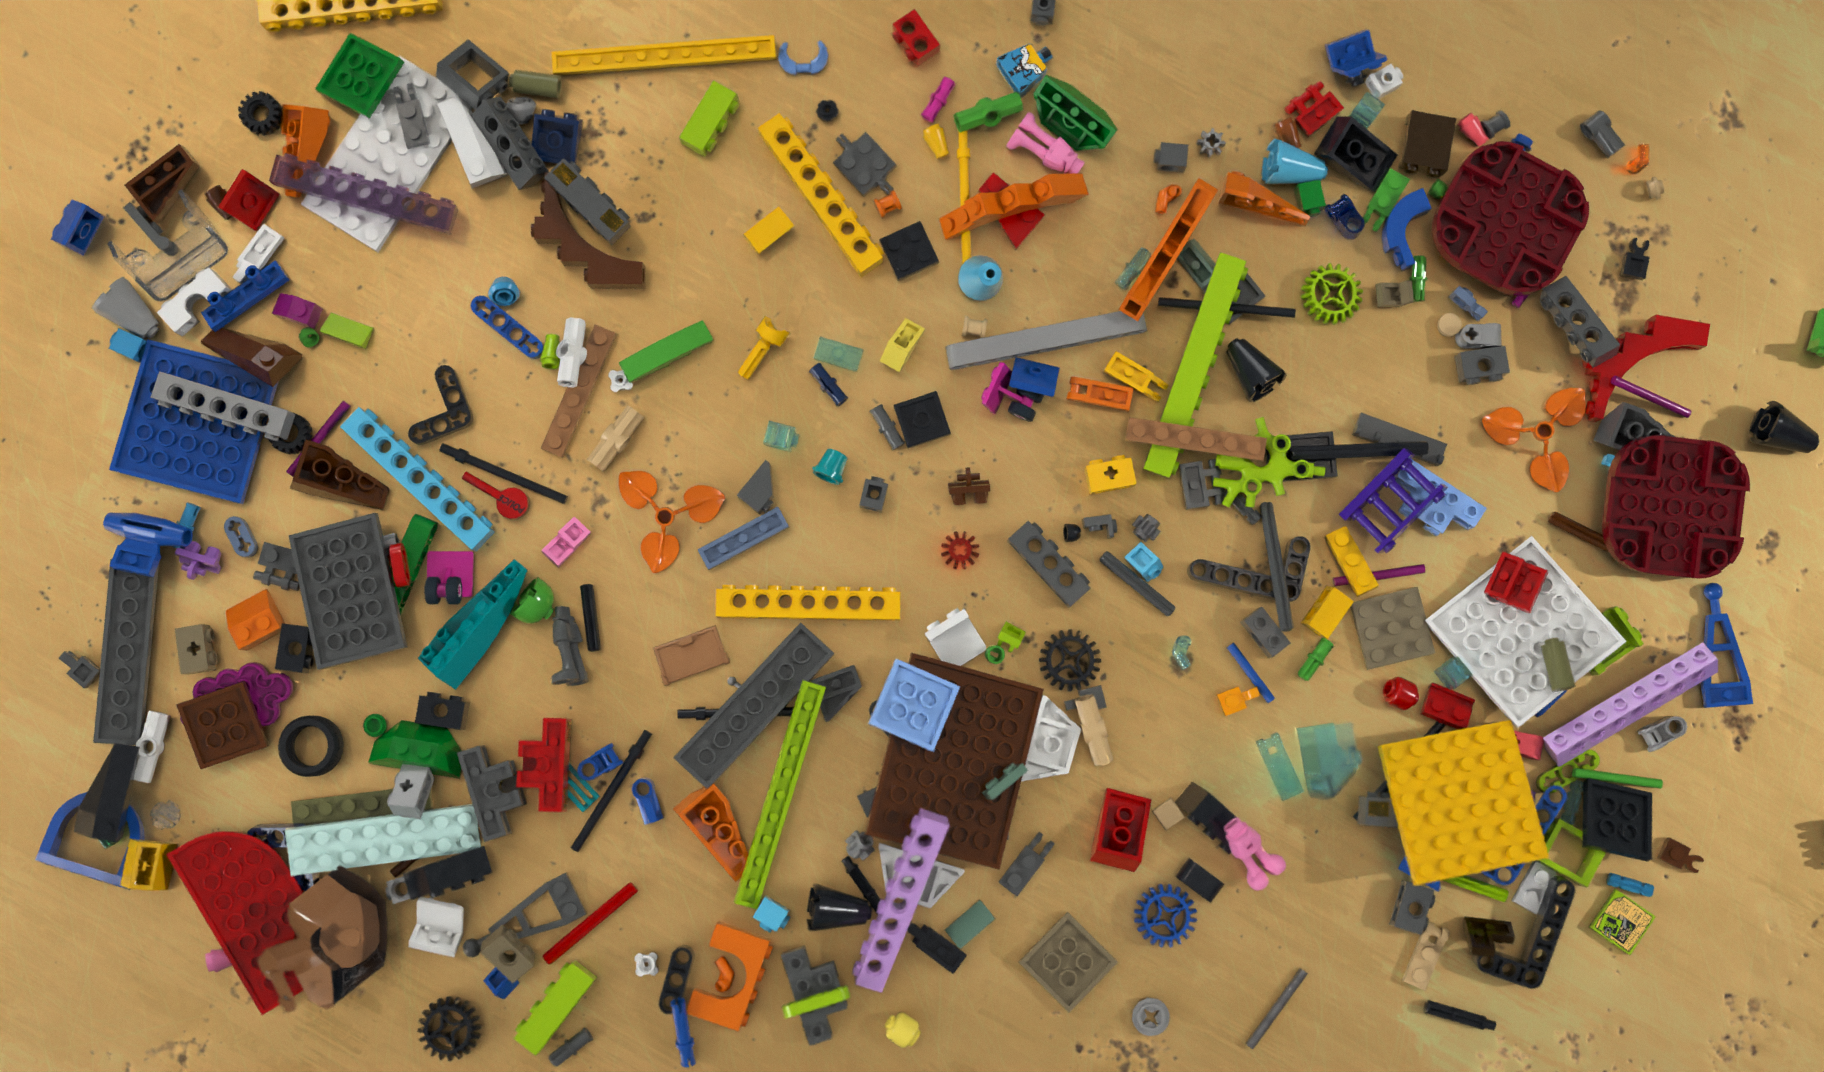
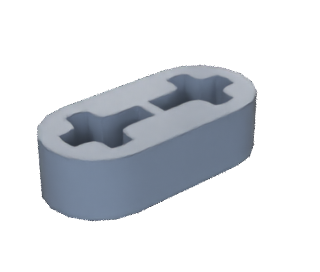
M233 516L228 518L224 523V530L235 552L242 557L249 558L254 556L258 551V544L247 522L240 517ZM234 522L241 524V526L238 527V530L241 535H239L237 531L231 530V528L234 527ZM242 539L245 543L251 544L248 547L249 552L241 550L244 547Z

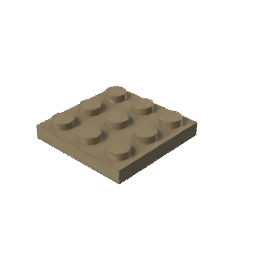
M1418 587L1356 601L1351 605L1350 608L1367 670L1435 654L1429 627L1425 622L1426 616Z
M1068 912L1019 961L1068 1012L1118 963Z

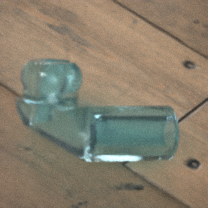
M1187 635L1179 636L1175 640L1172 649V655L1181 670L1192 665L1186 656L1188 647L1192 643L1191 638Z

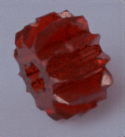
M955 531V540L949 535L946 536V540L950 545L946 543L941 545L943 549L949 550L941 553L942 557L950 556L945 562L946 565L955 561L953 565L955 570L958 568V563H961L962 569L965 570L967 568L965 561L973 566L975 562L970 556L979 557V553L972 551L978 549L979 544L971 545L975 537L971 536L967 541V532L965 531L962 534V538H959L958 532ZM955 546H964L966 548L964 549V552H966V554L956 555L954 553L956 552V549H954Z

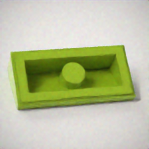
M330 313L320 332L366 349L374 328Z

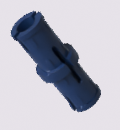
M821 363L816 364L810 369L809 373L821 385L820 389L822 392H826L837 407L847 401L848 396L844 394L836 384L837 380L828 374Z

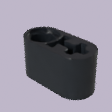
M1190 858L1187 859L1175 876L1210 903H1212L1225 885Z

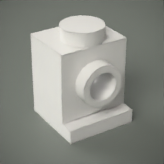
M1389 64L1374 74H1370L1365 80V84L1377 101L1401 86L1403 74L1398 67L1394 68L1392 64ZM1384 76H1387L1389 81H1386L1384 79Z

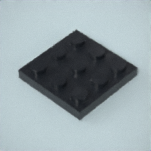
M1590 778L1584 780L1582 847L1646 862L1651 860L1652 793Z

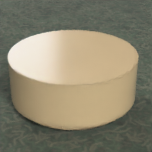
M1453 313L1443 315L1437 323L1438 331L1446 337L1456 335L1462 327L1461 319Z

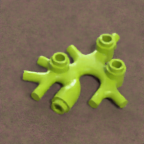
M1264 417L1255 419L1258 433L1255 436L1267 438L1266 449L1270 454V460L1267 465L1259 467L1250 459L1217 454L1215 466H1220V469L1240 471L1242 478L1240 480L1214 477L1213 487H1222L1228 490L1221 503L1226 507L1230 508L1239 493L1246 494L1245 507L1254 508L1256 495L1262 489L1261 483L1265 481L1270 482L1275 489L1276 496L1285 494L1282 482L1285 477L1295 476L1296 478L1303 479L1306 477L1312 478L1313 475L1324 476L1325 467L1314 466V463H1309L1306 460L1290 461L1286 457V452L1291 446L1290 438L1284 434L1277 436L1270 434ZM1278 440H1283L1285 442L1284 448H1279L1277 446ZM1299 465H1303L1305 467V472L1303 474H1300L1297 471V467ZM1253 482L1256 484L1257 488L1255 491L1248 489L1249 483Z

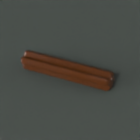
M1558 512L1551 513L1548 519L1550 524L1604 551H1608L1602 534Z

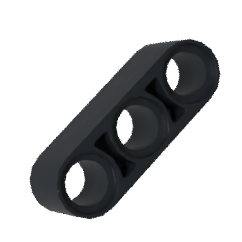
M688 945L679 946L671 956L659 999V1008L665 1014H672V1008L667 1007L665 1004L666 997H673L676 1000V1004H678L677 998H684L695 958L694 950ZM679 951H686L688 953V962L683 963L678 960L677 955ZM676 973L682 976L683 982L681 985L672 983V974Z

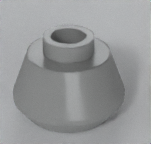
M516 97L509 99L506 103L507 110L519 124H526L533 118L536 103L531 98Z

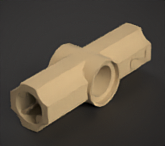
M627 405L615 423L610 424L600 438L601 441L587 460L604 472L616 454L622 452L631 439V434L644 417Z
M1093 694L1080 696L1075 699V704L1081 720V730L1085 742L1088 743L1092 761L1095 766L1109 764L1114 759L1107 740L1108 733L1103 718L1100 717L1096 699Z

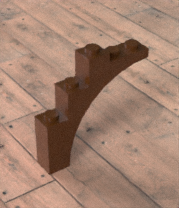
M542 179L541 192L544 193V201H541L540 211L544 217H535V223L531 224V236L534 237L538 244H561L557 248L558 259H561L564 266H588V268L584 269V281L587 282L591 289H645V266L643 262L623 260L607 255L592 247L570 225L563 211L559 193L545 179Z

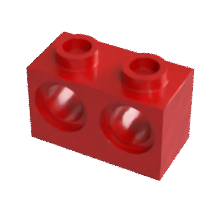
M915 9L893 23V32L891 34L897 44L902 43L906 49L904 53L910 62L914 61L917 66H920L940 52L939 42ZM905 27L914 29L910 34L904 33L902 30ZM922 44L926 46L927 49L925 51L919 52L915 49V47L917 45Z

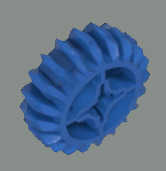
M1158 884V892L1153 887H1150L1149 891L1152 895L1148 896L1143 892L1142 896L1146 899L1145 902L1141 900L1136 902L1142 906V909H1134V913L1141 914V917L1134 918L1135 923L1142 922V925L1138 926L1137 930L1139 932L1146 930L1142 937L1147 939L1152 936L1150 939L1152 945L1156 943L1157 939H1159V947L1162 948L1165 941H1167L1169 947H1173V939L1179 945L1182 944L1181 935L1186 939L1189 938V935L1185 933L1186 929L1190 931L1195 929L1189 925V922H1197L1196 918L1190 917V914L1197 913L1195 908L1189 909V906L1193 905L1194 901L1190 899L1185 902L1188 893L1184 892L1179 896L1181 888L1178 886L1174 889V892H1172L1171 884H1167L1166 891H1164L1162 884ZM1160 897H1173L1180 904L1166 907ZM1154 901L1157 909L1156 914L1147 921L1148 908ZM1161 907L1166 912L1171 913L1168 920L1169 923L1164 919H1160V915H1162ZM1181 911H1183V922L1178 929H1176L1174 919L1178 914H1180ZM1164 924L1169 929L1170 934H1158L1151 927Z

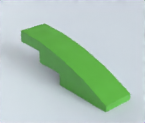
M702 320L620 361L619 365L627 380L631 383L669 366L671 362L690 355L692 351L712 343L713 338Z

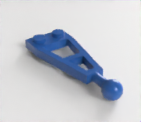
M1709 583L1704 588V595L1710 600L1711 615H1706L1704 644L1712 653L1730 651L1740 682L1711 684V677L1702 681L1704 708L1753 704L1750 679L1728 614H1721L1719 599L1723 595V588L1718 583ZM1720 621L1727 643L1713 644L1715 622Z

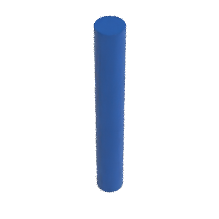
M1232 643L1227 649L1254 686L1257 687L1266 702L1270 703L1275 697L1236 644Z

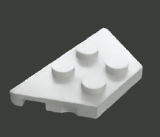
M1044 695L1041 699L1025 764L1028 771L1023 774L1021 782L1068 774L1081 732V728Z
M879 843L886 888L888 879H893L895 874L894 864L898 857L901 858L904 850ZM915 855L910 860L914 862L919 861L921 856ZM935 860L918 905L931 908L958 878L964 874L965 869ZM907 876L904 877L902 881L910 882L913 878Z

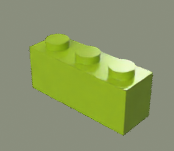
M713 80L679 136L681 144L704 157L707 152H711L716 145L715 139L719 132L723 133L727 127L728 121L726 120L729 115L734 114L739 106L737 93Z

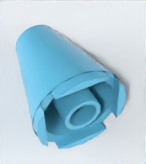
M1273 139L1267 147V151H1270L1268 158L1264 157L1262 163V180L1266 181V184H1298L1325 179L1328 167L1325 166L1324 160L1280 139Z
M977 255L963 263L959 271L958 283L962 292L967 297L980 301L987 300L999 292L1003 283V274L999 264L994 259L984 255Z

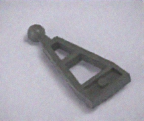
M567 872L542 885L488 929L490 934L478 940L468 939L463 944L464 954L468 957L479 955L482 941L515 916L523 931L516 933L518 938L521 939L565 926L586 915L587 912ZM546 891H549L562 919L531 928L523 910Z

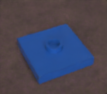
M1016 357L1009 386L1054 397L1060 367Z

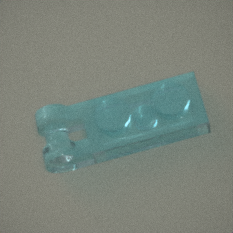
M1278 732L1271 734V737L1266 740L1260 739L1256 741L1281 800L1284 801L1304 792ZM1275 746L1277 752L1270 755L1268 748Z

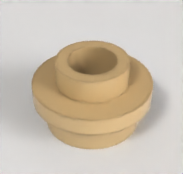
M1652 177V180L1646 182L1650 199H1661V194L1664 193L1662 180L1658 181L1656 177Z

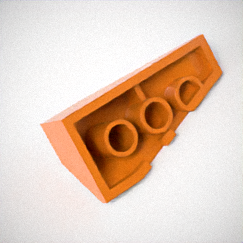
M283 104L281 134L286 135V146L282 147L283 155H286L287 165L284 167L285 196L300 198L327 134V128L330 124L329 110Z

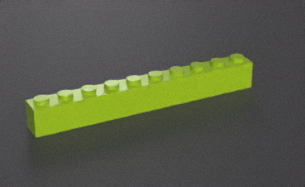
M1221 252L1218 255L1160 422L1193 427L1195 419H1192L1191 416L1193 411H1198L1202 401V397H1199L1201 388L1206 389L1210 376L1206 375L1208 368L1215 365L1218 355L1214 354L1217 345H1222L1225 333L1222 332L1224 323L1229 324L1233 311L1229 310L1231 303L1237 302L1241 291L1237 289L1239 281L1245 280L1248 268L1245 267V260ZM1151 445L1143 470L1169 479L1171 474H1176L1180 463L1176 459L1178 453L1183 454L1184 449Z

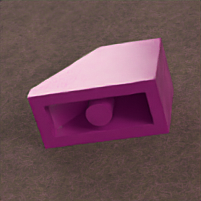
M280 293L272 314L315 330L323 309L305 299Z

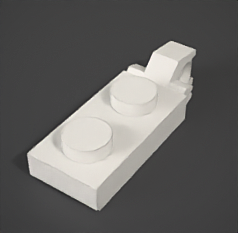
M263 224L237 259L239 262L236 267L239 269L233 278L240 284L244 283L249 279L245 274V270L251 265H255L261 271L284 240V237Z

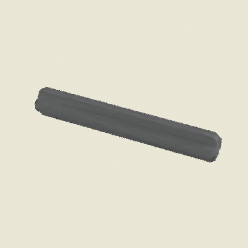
M1106 551L1100 557L1101 563L1166 616H1170L1174 612L1176 607L1110 552Z

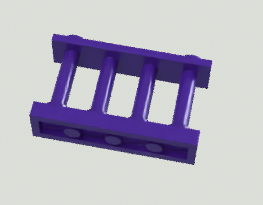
M1403 448L1339 513L1345 521L1357 520L1380 543L1375 549L1377 553H1383L1384 551L1388 553L1396 545L1394 541L1433 502L1437 504L1446 496L1444 491L1448 487L1445 484H1440L1436 488L1412 465L1413 461L1411 459L1415 455L1409 449ZM1400 470L1406 471L1430 494L1421 504L1395 481V475ZM1384 486L1386 488L1389 487L1413 510L1404 521L1379 498L1380 494L1378 492ZM1367 503L1373 504L1397 527L1388 537L1363 514L1362 508Z

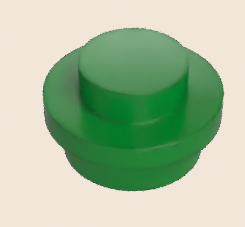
M371 714L364 721V731L371 737H379L385 733L387 721L382 715Z

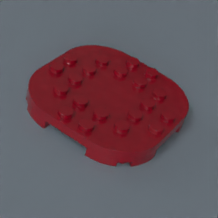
M1498 141L1479 147L1460 165L1435 211L1432 222V235L1440 255L1456 269L1502 293L1517 296L1528 295L1552 283L1563 270L1562 267L1587 224L1589 202L1586 201L1583 185L1570 171L1566 169L1561 171L1523 150L1524 146L1513 142Z
M1665 435L1640 437L1621 448L1609 468L1602 520L1603 539L1611 556L1622 566L1636 572L1697 579L1718 575L1721 573V570L1732 564L1738 557L1744 542V537H1740L1745 493L1750 491L1748 470L1745 464L1741 463L1735 455L1736 452L1716 441Z

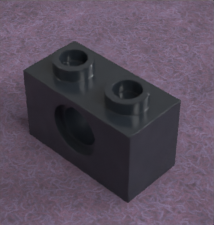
M282 623L275 669L309 673V669H312L314 664V656L312 655L313 647L308 627ZM300 643L302 651L296 655L294 653V646Z
M427 692V696L419 695L415 723L465 730L470 703L463 702L464 697L450 695L449 699H443L440 693ZM442 704H445L448 708V712L444 717H441L438 713V708Z

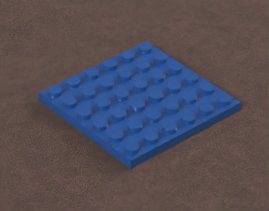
M147 339L109 470L243 504L264 433L258 431L257 435L244 432V427L236 425L234 429L222 425V420L216 418L214 422L200 418L201 414L193 412V415L179 412L180 407L172 405L171 409L157 405L158 400L151 398V394L159 371L268 405H272L278 383L271 387L227 359ZM183 390L178 392L177 400L182 398ZM204 396L199 399L198 406L203 405L205 401ZM223 403L220 406V413L224 412V410L226 409L225 403ZM247 409L242 411L240 415L241 420L246 418ZM268 416L263 418L262 426L266 425Z

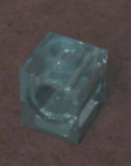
M1366 92L1349 117H1353L1368 129L1385 104L1369 92Z
M769 421L763 443L765 446L791 452L792 447H797L799 434H796V427Z
M1458 656L1451 657L1434 671L1448 689L1457 688L1473 675Z

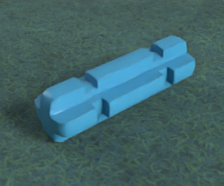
M1609 873L1607 877V884L1610 886L1619 887L1620 889L1637 894L1640 893V895L1647 897L1653 895L1654 886L1651 884L1621 877L1614 873Z

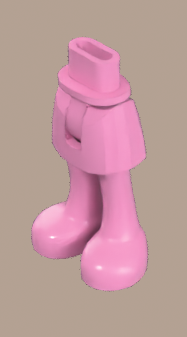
M1030 112L1026 114L1006 145L1010 150H1014L1018 146L1029 149L1043 160V165L1063 172V174H1066V172L1069 174L1079 173L1085 163L1077 158L1078 154L1061 137L1055 139L1044 132L1036 124L1035 116ZM1024 132H1029L1030 134L1037 137L1045 145H1047L1049 149L1033 141Z
M1238 817L1232 819L1224 827L1230 850L1235 858L1241 859L1246 865L1247 882L1253 890L1264 889L1269 883V878L1255 863L1251 856L1252 854L1257 856L1261 866L1269 874L1278 875L1285 870L1286 862L1283 857L1276 854H1268L1261 845V836L1245 822H1241Z

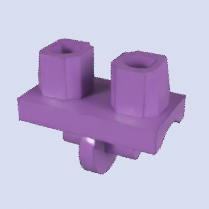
M191 541L183 549L177 547L175 555L179 556V562L183 563L181 569L187 571V578L194 580L197 575L205 576L206 571L219 574L221 570L219 565L220 550L210 546L205 554L201 555L198 554L201 549L200 544Z

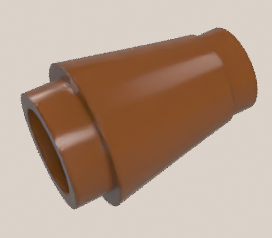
M1289 117L1274 124L1277 129L1275 132L1282 141L1297 148L1302 147L1296 121L1293 122L1292 118Z

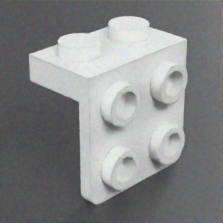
M956 608L946 615L948 619L940 623L937 620L927 626L928 631L925 635L941 661L962 666L986 650V645L970 621L965 609L959 611Z
M418 898L417 924L409 939V947L454 957L463 937V907L432 898Z

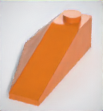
M1232 171V173L1228 172L1224 178L1218 204L1303 226L1309 222L1310 216L1253 179L1245 177L1244 173Z
M713 783L708 789L703 787L690 793L673 810L736 882L742 877L748 852L739 833L738 825L733 817L728 800Z

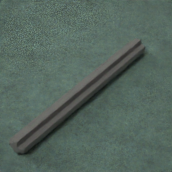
M1263 502L1260 505V512L1279 627L1283 632L1291 631L1294 626L1274 507L1271 502Z

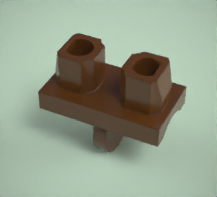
M970 467L965 468L966 474L957 475V481L965 482L948 483L949 495L952 496L954 505L966 504L965 493H974L975 503H987L988 492H990L989 480H980V473L971 474Z

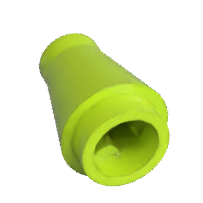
M546 335L540 357L543 368H559L560 358L556 355L559 345L558 335Z

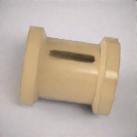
M965 316L962 336L969 334L985 338L988 319L980 321L969 319V316Z

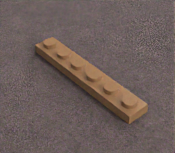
M596 324L594 325L585 345L587 356L580 365L577 387H567L541 446L542 450L561 458L564 457L617 335L615 332Z
M1129 417L1126 441L1257 461L1264 460L1267 438L1132 417Z

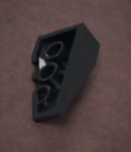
M121 743L114 744L78 808L74 832L89 838L117 842L123 838L139 746Z

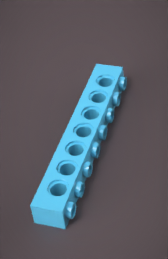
M358 407L340 428L471 550L477 552L495 533L490 528L493 524L485 516L482 515L480 518L474 513L476 508L469 501H461L458 498L460 493L453 486L449 485L446 487L441 482L444 478L434 469L430 472L425 467L427 462L418 454L414 457L409 452L411 447L402 439L397 441L392 436L394 431L386 424L381 426L376 421L378 417L370 409L365 411ZM374 427L375 432L373 436L367 438V429ZM390 442L391 449L383 453L382 446L384 443ZM406 457L407 465L404 468H399V460ZM423 472V481L416 484V474ZM439 487V497L432 499V490ZM451 503H456V512L449 514L447 511L448 506ZM472 518L473 526L471 529L466 530L464 522L466 519Z

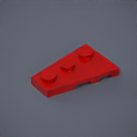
M993 172L979 188V193L999 192L1010 185ZM1037 208L998 219L1012 242L1013 247L1017 250L1045 217V214Z

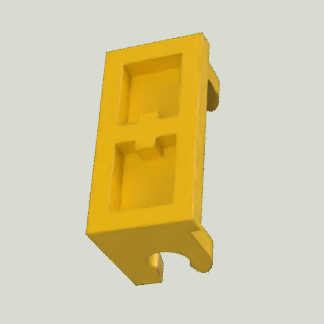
M778 206L746 231L743 237L759 254L794 227V224Z
M1326 586L1301 621V624L1318 636L1328 639L1354 601L1337 588Z

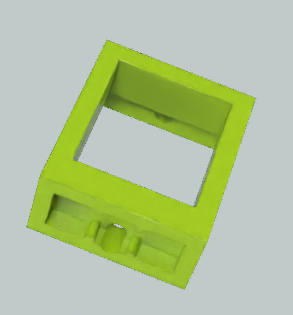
M1555 818L1543 836L1547 851L1549 852L1561 828L1582 839V831L1561 819ZM1589 849L1576 874L1548 858L1536 861L1572 882L1588 887L1606 852Z

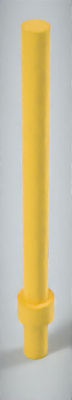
M967 131L958 132L959 148L957 149V159H959L961 206L965 205L964 201L969 199L968 159H970V148H968ZM970 231L961 234L962 265L967 259L971 258Z

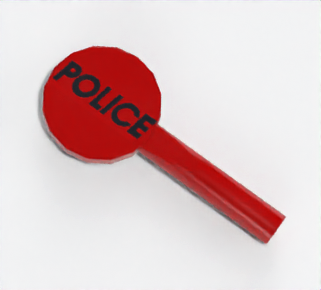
M468 472L463 474L462 480L497 499L496 506L503 517L517 519L527 511L529 506L528 498L522 490L512 487L501 492Z

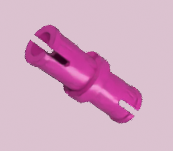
M943 77L935 93L930 95V101L921 113L925 120L934 122L942 106L944 107L947 104L946 100L956 86L953 80Z

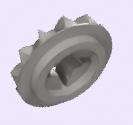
M1146 998L1139 1001L1133 1009V1024L1144 1035H1159L1169 1024V1011L1166 1005L1158 999ZM1144 1009L1151 1013L1156 1012L1154 1017L1158 1024L1155 1025L1150 1020L1145 1021L1147 1016Z

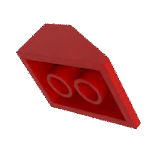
M1107 788L1093 839L1090 861L1135 872L1142 861L1152 799Z

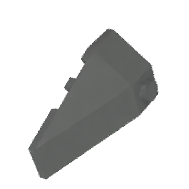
M1622 402L1601 420L1593 441L1620 450L1629 442L1640 437L1651 435L1675 436L1664 429L1662 424L1655 421L1645 409Z

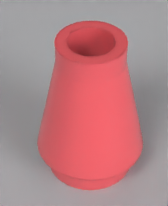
M1469 113L1457 123L1459 131L1476 143L1478 147L1489 139L1477 115L1474 116L1472 113Z

